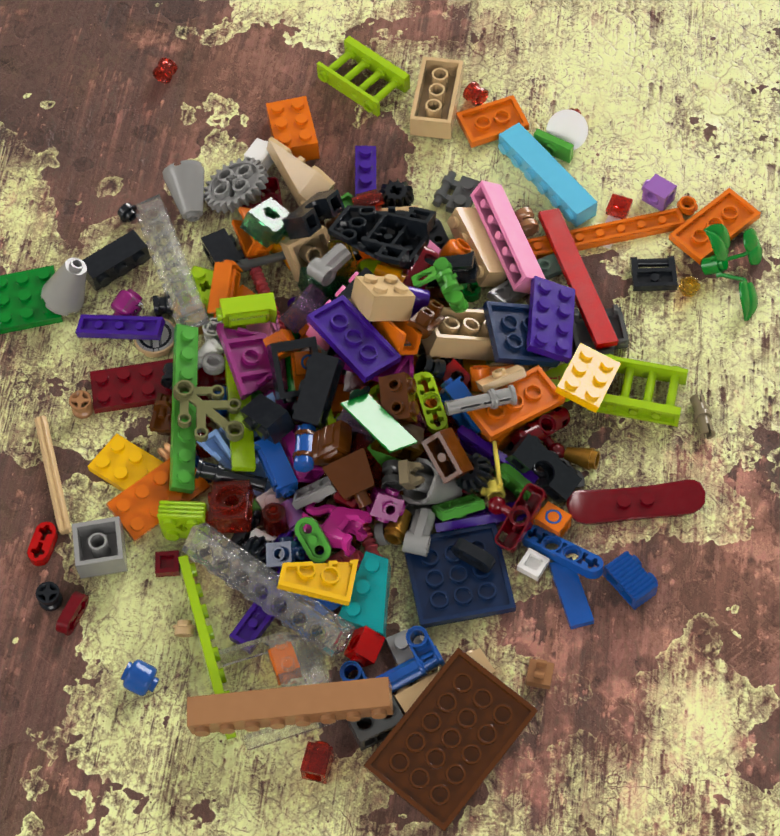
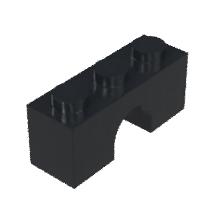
M338 189L316 193L282 219L289 239L312 236L322 228L320 221L336 217L345 209Z
M527 434L521 437L505 458L522 474L531 470L534 465L541 466L546 472V482L541 488L557 504L566 501L582 480L573 467L565 465L557 453L544 447L542 441L534 435Z

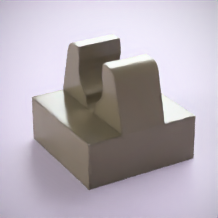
M398 461L399 484L406 490L416 489L417 485L425 482L423 476H415V473L418 470L424 469V466L419 462Z

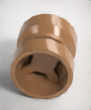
M523 207L514 212L526 237H530L538 232L539 225L534 219V213L531 208Z

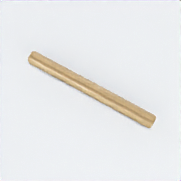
M42 415L36 417L34 421L57 528L60 535L71 533L72 530L46 416Z

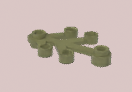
M180 380L173 387V396L176 400L180 401V414L177 418L178 426L181 428L191 426L190 402L196 407L197 428L194 430L196 441L205 442L208 439L206 416L225 431V435L230 441L237 442L243 438L244 426L241 422H229L215 411L228 410L231 414H237L241 410L239 399L221 400L224 398V388L221 385L195 387L188 380ZM215 391H220L221 393H220V394H215L214 392H215ZM198 396H211L213 400H202ZM235 404L238 407L232 408L231 405ZM188 419L187 422H182L181 420ZM202 432L205 435L199 436L198 433Z

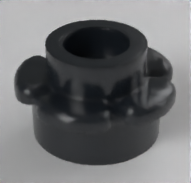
M130 203L123 204L117 213L122 222L133 221L137 216V207L135 205L132 206Z

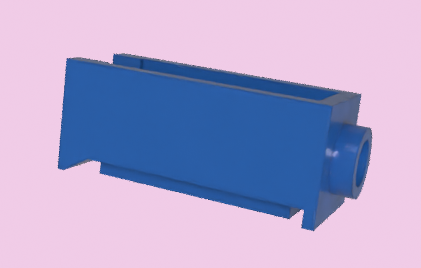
M461 376L454 381L450 377L440 385L442 390L439 391L443 405L445 401L473 396L464 382L460 381ZM467 412L451 415L459 427L463 425L475 433L480 431Z
M268 439L255 441V452L258 454L261 465L275 492L276 499L292 496L298 490V480L280 441L277 444L272 443Z

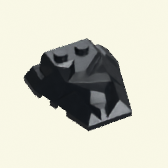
M347 205L328 229V234L378 261L410 270L411 266L418 260L424 247H427L429 244V233L434 226L436 211L419 207H409L408 212L396 211L395 206H388V211H376L375 206Z

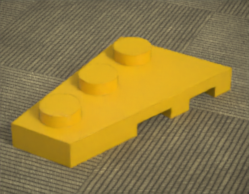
M353 559L350 562L331 560L328 563H313L312 561L283 563L277 589L349 606L359 559Z

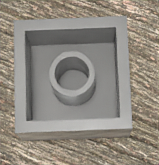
M119 516L72 524L75 567L81 579L128 571L124 528Z

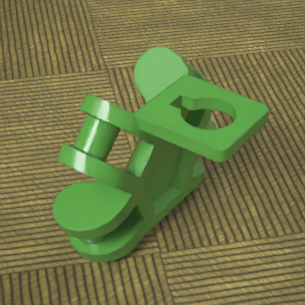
M438 258L433 266L411 277L413 286L416 288L436 279L444 298L454 312L461 313L468 309L469 303L464 299V295L460 291L463 289L462 284L459 285L456 279L458 277L456 272L452 273V265L447 258ZM428 275L425 279L418 281L421 277Z

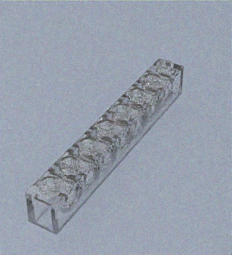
M158 194L136 204L139 211L136 217L140 225H144L141 230L145 239H149L146 241L149 251L154 253V255H151V258L156 268L159 267L156 270L161 282H165L161 285L166 296H170L167 301L171 310L176 312L172 314L176 324L200 327L209 323L210 319L161 196Z
M206 522L192 526L181 550L192 561L200 563L207 568L210 574L218 576L225 581L227 586L241 592L247 600L255 602L262 607L265 613L273 615L280 620L283 626L293 629L300 634L303 640L311 642L318 647L324 655L333 657L344 651L355 629L353 625L313 597L277 589L280 574L266 567V564Z

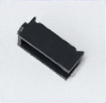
M474 251L462 255L442 256L451 263L452 273L456 272L458 276L456 279L459 284L476 283L478 264ZM428 258L424 259L430 265H433L435 262ZM435 279L429 282L426 287L439 286Z

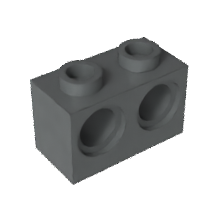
M393 695V716L391 718L373 719L372 717H365L355 722L348 721V726L361 751L384 741L403 717ZM362 723H368L371 725L368 729L362 730L358 727Z

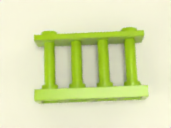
M351 36L344 40L345 53L329 67L320 61L317 63V75L322 82L329 84L362 106L367 112L377 117L380 116V101L396 88L406 93L410 89V75ZM349 59L358 62L344 76L335 72ZM364 69H369L373 72L359 86L350 82ZM379 79L389 82L375 96L365 92Z
M603 354L621 363L616 373L625 375L620 396L606 393L597 412L678 427L681 407L675 406L679 384L686 385L689 369L617 357L612 354ZM633 376L647 378L643 400L629 398ZM656 380L670 382L666 404L652 402Z

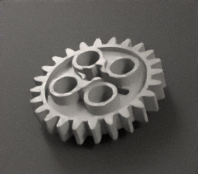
M246 157L243 161L238 158L236 163L230 161L229 166L223 165L222 170L217 169V174L210 176L212 180L207 181V187H204V200L212 211L216 210L219 213L222 210L224 214L228 210L233 213L235 208L238 207L239 209L244 204L249 206V201H256L255 196L262 195L260 190L266 189L265 184L269 182L267 179L269 175L263 163L261 164L260 160L256 161L255 158L249 160Z

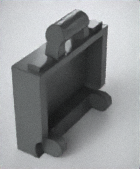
M618 304L612 305V308L605 309L619 340L618 344L601 349L595 348L578 309H574V352H576L580 343L602 354L613 355L616 349L628 348L629 338L621 307H618Z

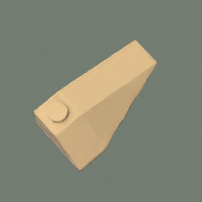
M273 137L269 138L267 151L298 206H301L318 192L334 189L335 182L315 165L310 167L305 163V158L302 156L295 157L290 148Z

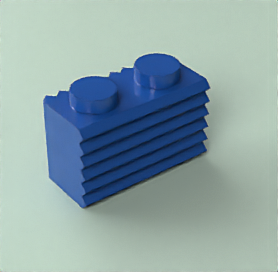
M625 551L604 566L603 576L634 610L656 595L658 581L651 572L647 573L642 568L641 561L637 556Z

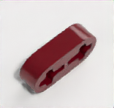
M75 591L57 620V632L67 636L72 634L89 602L88 595L79 591Z

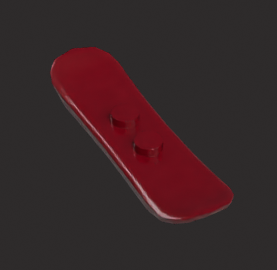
M681 480L629 488L576 490L567 499L566 506L569 514L572 515L576 522L589 525L681 517L693 514L702 508L705 504V490L702 484L696 480Z

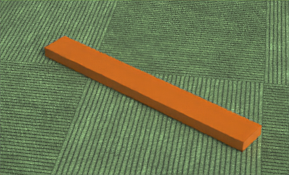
M678 207L569 231L578 251L671 232L681 226L685 220ZM546 235L527 239L537 260L554 253Z

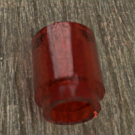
M376 189L356 194V197L351 198L353 205L375 206L376 211L381 210V205H384L382 193H377Z
M275 502L267 504L262 510L264 529L271 536H279L287 529L285 507Z

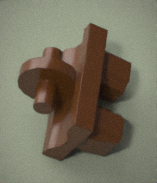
M432 299L428 306L421 308L419 312L409 319L407 325L416 327L422 333L421 339L428 338L432 331L443 323L445 316L441 315L444 305Z
M158 393L149 429L150 431L157 432L159 435L169 436L171 435L172 396Z

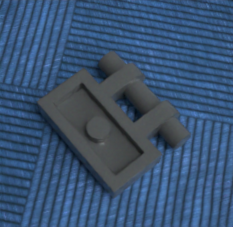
M449 171L448 175H445L442 179L440 189L436 190L432 204L435 207H440L441 203L447 204L446 212L452 213L456 207L471 208L473 201L470 194L481 181L463 175L460 181H456L455 177L457 174L454 171ZM449 189L454 190L452 195L447 194Z

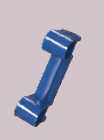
M413 626L406 633V640L414 657L375 677H389L392 693L426 676L428 671L440 665L442 667L445 665L439 650L422 626ZM417 636H424V640L420 644L413 643ZM347 661L340 668V677L343 681L368 679L364 670L355 661ZM358 670L357 677L348 679L351 671Z

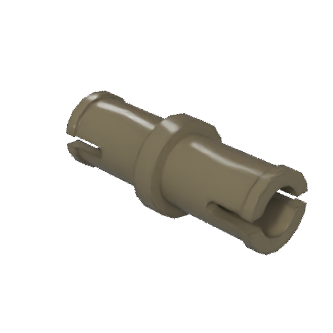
M695 394L690 398L694 411L693 419L698 424L701 438L705 439L706 434L707 439H711L716 434L711 422L712 414L707 409L704 395L700 394L699 400L698 394Z

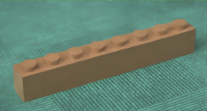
M389 677L187 697V727L192 735L195 734L199 737L208 736L214 732L232 734L235 730L244 729L249 732H255L264 727L282 729L285 725L294 724L299 727H305L314 722L333 724L336 720L346 719L347 721L355 722L365 717L383 719L387 715H393L392 686Z

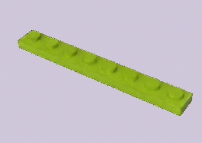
M188 555L178 557L214 694L230 693L229 690L224 691L223 683L227 682L224 669H218L217 661H221L218 647H212L211 640L215 639L212 625L207 626L205 619L209 618L206 604L201 605L199 598L204 596L200 583L195 584L194 577L198 576L195 563H189ZM236 732L225 734L227 740L237 737Z

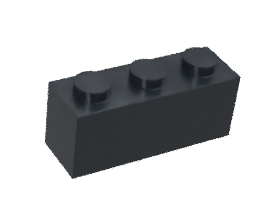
M132 230L82 260L87 266L86 280L98 291L119 277L126 275L137 266L143 265L150 259L147 245Z
M313 351L312 356L306 362L307 372L305 378L299 384L300 394L298 401L292 407V419L301 424H311L319 429H323L326 426L345 365L340 358Z

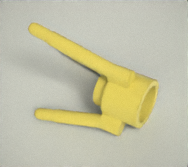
M493 441L496 477H493L494 480L488 481V488L482 487L481 496L487 495L488 500L494 496H499L503 499L506 496L501 478L497 442Z

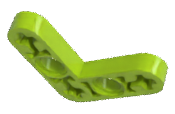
M429 372L414 374L417 385V392L414 393L415 399L418 398L429 432L435 434L440 430L447 429V416L433 375ZM426 380L429 392L425 393L421 381ZM379 384L372 387L369 392L374 400H379L377 394L380 393ZM428 399H435L437 401V405L433 408H428L424 404ZM437 414L441 424L439 427H436L434 424L433 415Z

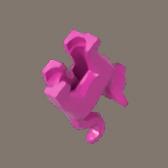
M314 502L305 506L306 512L312 516L329 514L326 521L319 525L330 542L331 547L344 550L345 555L348 557L355 552V548L351 545L353 537L350 534H354L358 541H363L368 536L367 532L363 529V524L366 522L371 523L372 517L366 511L349 509L343 506L336 507L330 504L314 507L316 504ZM302 513V518L310 517L306 513ZM306 524L304 526V531L306 533H311L312 527L309 524Z

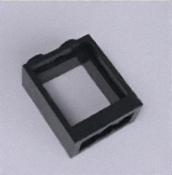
M316 336L267 345L276 401L283 400L284 404L296 402L300 394L299 390L284 391L278 353L309 348L310 356H312L313 351L318 352Z

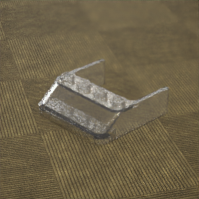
M278 632L219 650L224 667L267 654L270 649L282 687L332 682L319 641L311 633ZM314 722L305 727H299L295 724L285 725L282 729L268 727L243 736L247 750H252L332 724Z

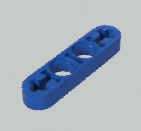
M533 525L522 540L525 547L537 551L550 560L586 578L597 579L604 572L601 557L537 525ZM551 543L557 544L559 546L557 549L549 550L546 548V546ZM573 553L579 556L575 560L566 558L568 554Z

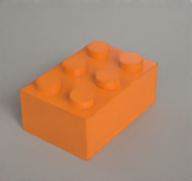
M302 96L266 103L272 137L290 148L292 154L297 158L302 156L306 161L320 159L318 140L307 97Z

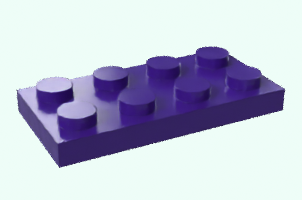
M534 276L531 280L527 351L566 364L572 359L575 289Z
M344 295L307 315L306 321L364 383L401 361L402 356Z

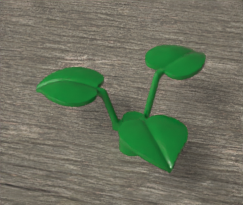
M723 224L710 225L704 231L709 237L715 256L702 259V271L705 275L716 274L717 278L724 277L740 281L739 295L744 321H748L758 306V296L752 282L748 283L746 278L723 272L728 269V261L747 255L751 265H758L761 262L762 247L757 233L752 228L747 229L743 235L746 251L728 257L730 236L727 228Z

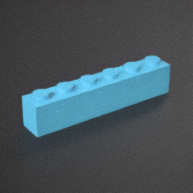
M520 123L499 134L498 148L500 152L511 160L514 167L519 168L524 173L525 178L531 181L538 191L550 200L554 208L560 209L568 222L578 227L596 216L597 201Z

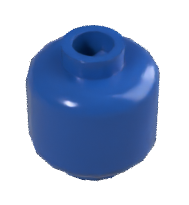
M137 659L133 663H128L121 680L124 681L123 686L125 689L139 696H144L148 690L154 691L159 678L156 677L157 669L154 666Z

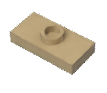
M517 364L507 369H496L492 372V375L475 382L479 390L487 393L491 388L494 390L527 375L525 369Z

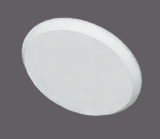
M566 109L558 111L549 119L546 132L573 144L574 150L582 146L587 138L588 125L580 113Z

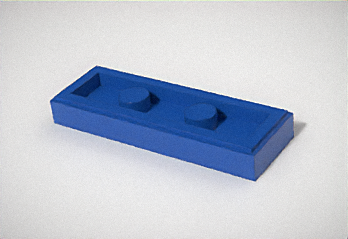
M550 562L548 567L570 630L594 624V618L578 573L556 562Z

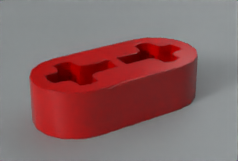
M42 522L35 529L27 551L30 562L35 566H43L51 558L58 539V532L53 523ZM50 530L51 534H47L44 540L42 533H47ZM42 547L43 555L41 554L36 558L34 554H38Z

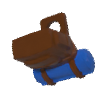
M343 420L336 421L318 431L311 424L298 425L297 431H295V451L292 456L294 469L298 472H309L314 468V465L324 467L349 454L352 442V427Z

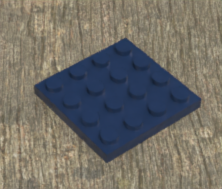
M496 523L431 534L427 557L404 552L420 626L429 628L516 612L503 552L495 543V536L498 533ZM458 538L471 542L495 558L496 563L489 573L478 570L452 553L451 548Z

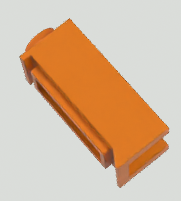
M239 207L238 211L244 221L233 219L231 223L246 258L254 259L268 255L274 244L270 242L258 215L259 210Z
M233 260L215 262L207 308L208 314H214L213 318H216V308H219V299L238 297L241 279L240 272H243V270Z
M373 321L372 325L400 355L418 354L422 333L416 327L408 326V321Z

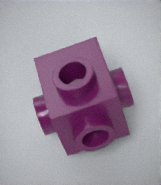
M375 486L370 494L373 503L367 506L366 509L370 515L375 516V519L380 522L388 523L392 521L397 523L399 516H402L404 513L405 500L399 494L400 491L395 488L386 487V489Z

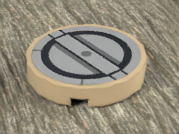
M164 318L165 325L160 340L134 339L136 349L144 353L145 356L153 358L162 357L170 353V350L174 347L175 327L170 320Z

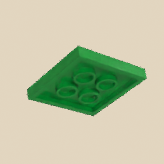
M54 265L0 275V334L63 322L62 315L55 314L47 309L43 298L41 299L42 287L55 273Z

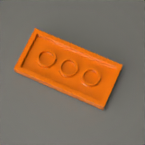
M728 188L671 232L669 240L701 265L703 258L711 257L714 254L709 237L704 231L706 227L713 224H723L728 230L731 241L758 220L761 212L732 189Z
M539 365L526 371V377L498 388H508V385L512 384L517 394V405L507 404L498 406L497 409L487 407L467 412L489 442L564 404L566 398L555 392L557 387Z
M169 458L107 502L106 506L115 517H120L124 530L135 542L159 525L157 517L159 501H192L209 489L210 485L206 480L200 477L195 479V490L192 494L169 491Z

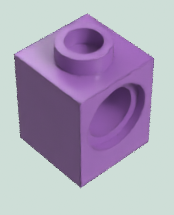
M655 174L650 180L647 179L642 186V201L660 211H664L675 199L677 185Z

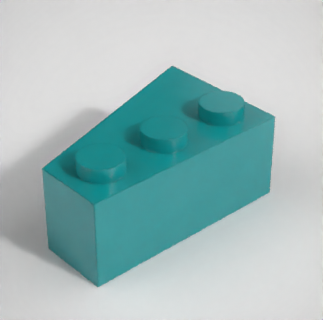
M365 552L355 576L349 606L343 605L338 615L341 625L354 630L367 626L386 638L391 566L387 558Z

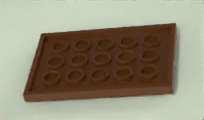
M458 647L363 767L440 830L445 832L533 719L538 709Z

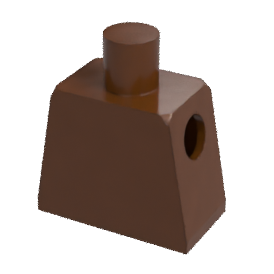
M364 447L322 467L345 501L354 497L359 509L373 503L367 491L374 488L375 483Z

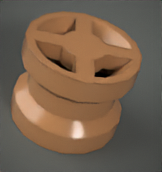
M79 390L70 396L69 404L75 417L84 419L93 414V402L88 392Z

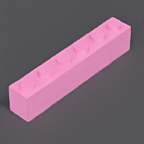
M481 181L470 194L513 291L530 294L531 280L534 276L544 279L545 276L502 185Z

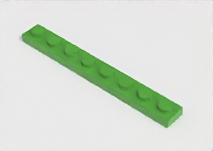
M176 324L174 327L169 491L192 494L195 490L196 440L194 438V430L196 429V407L189 402V414L192 417V424L188 428L179 427L177 418L180 414V401L174 398L173 387L180 380H188L197 387L198 327ZM182 419L181 421L187 422L188 419Z

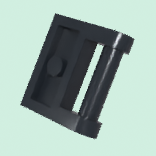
M674 256L653 259L630 257L633 292L677 290L678 282ZM641 267H665V268H641Z

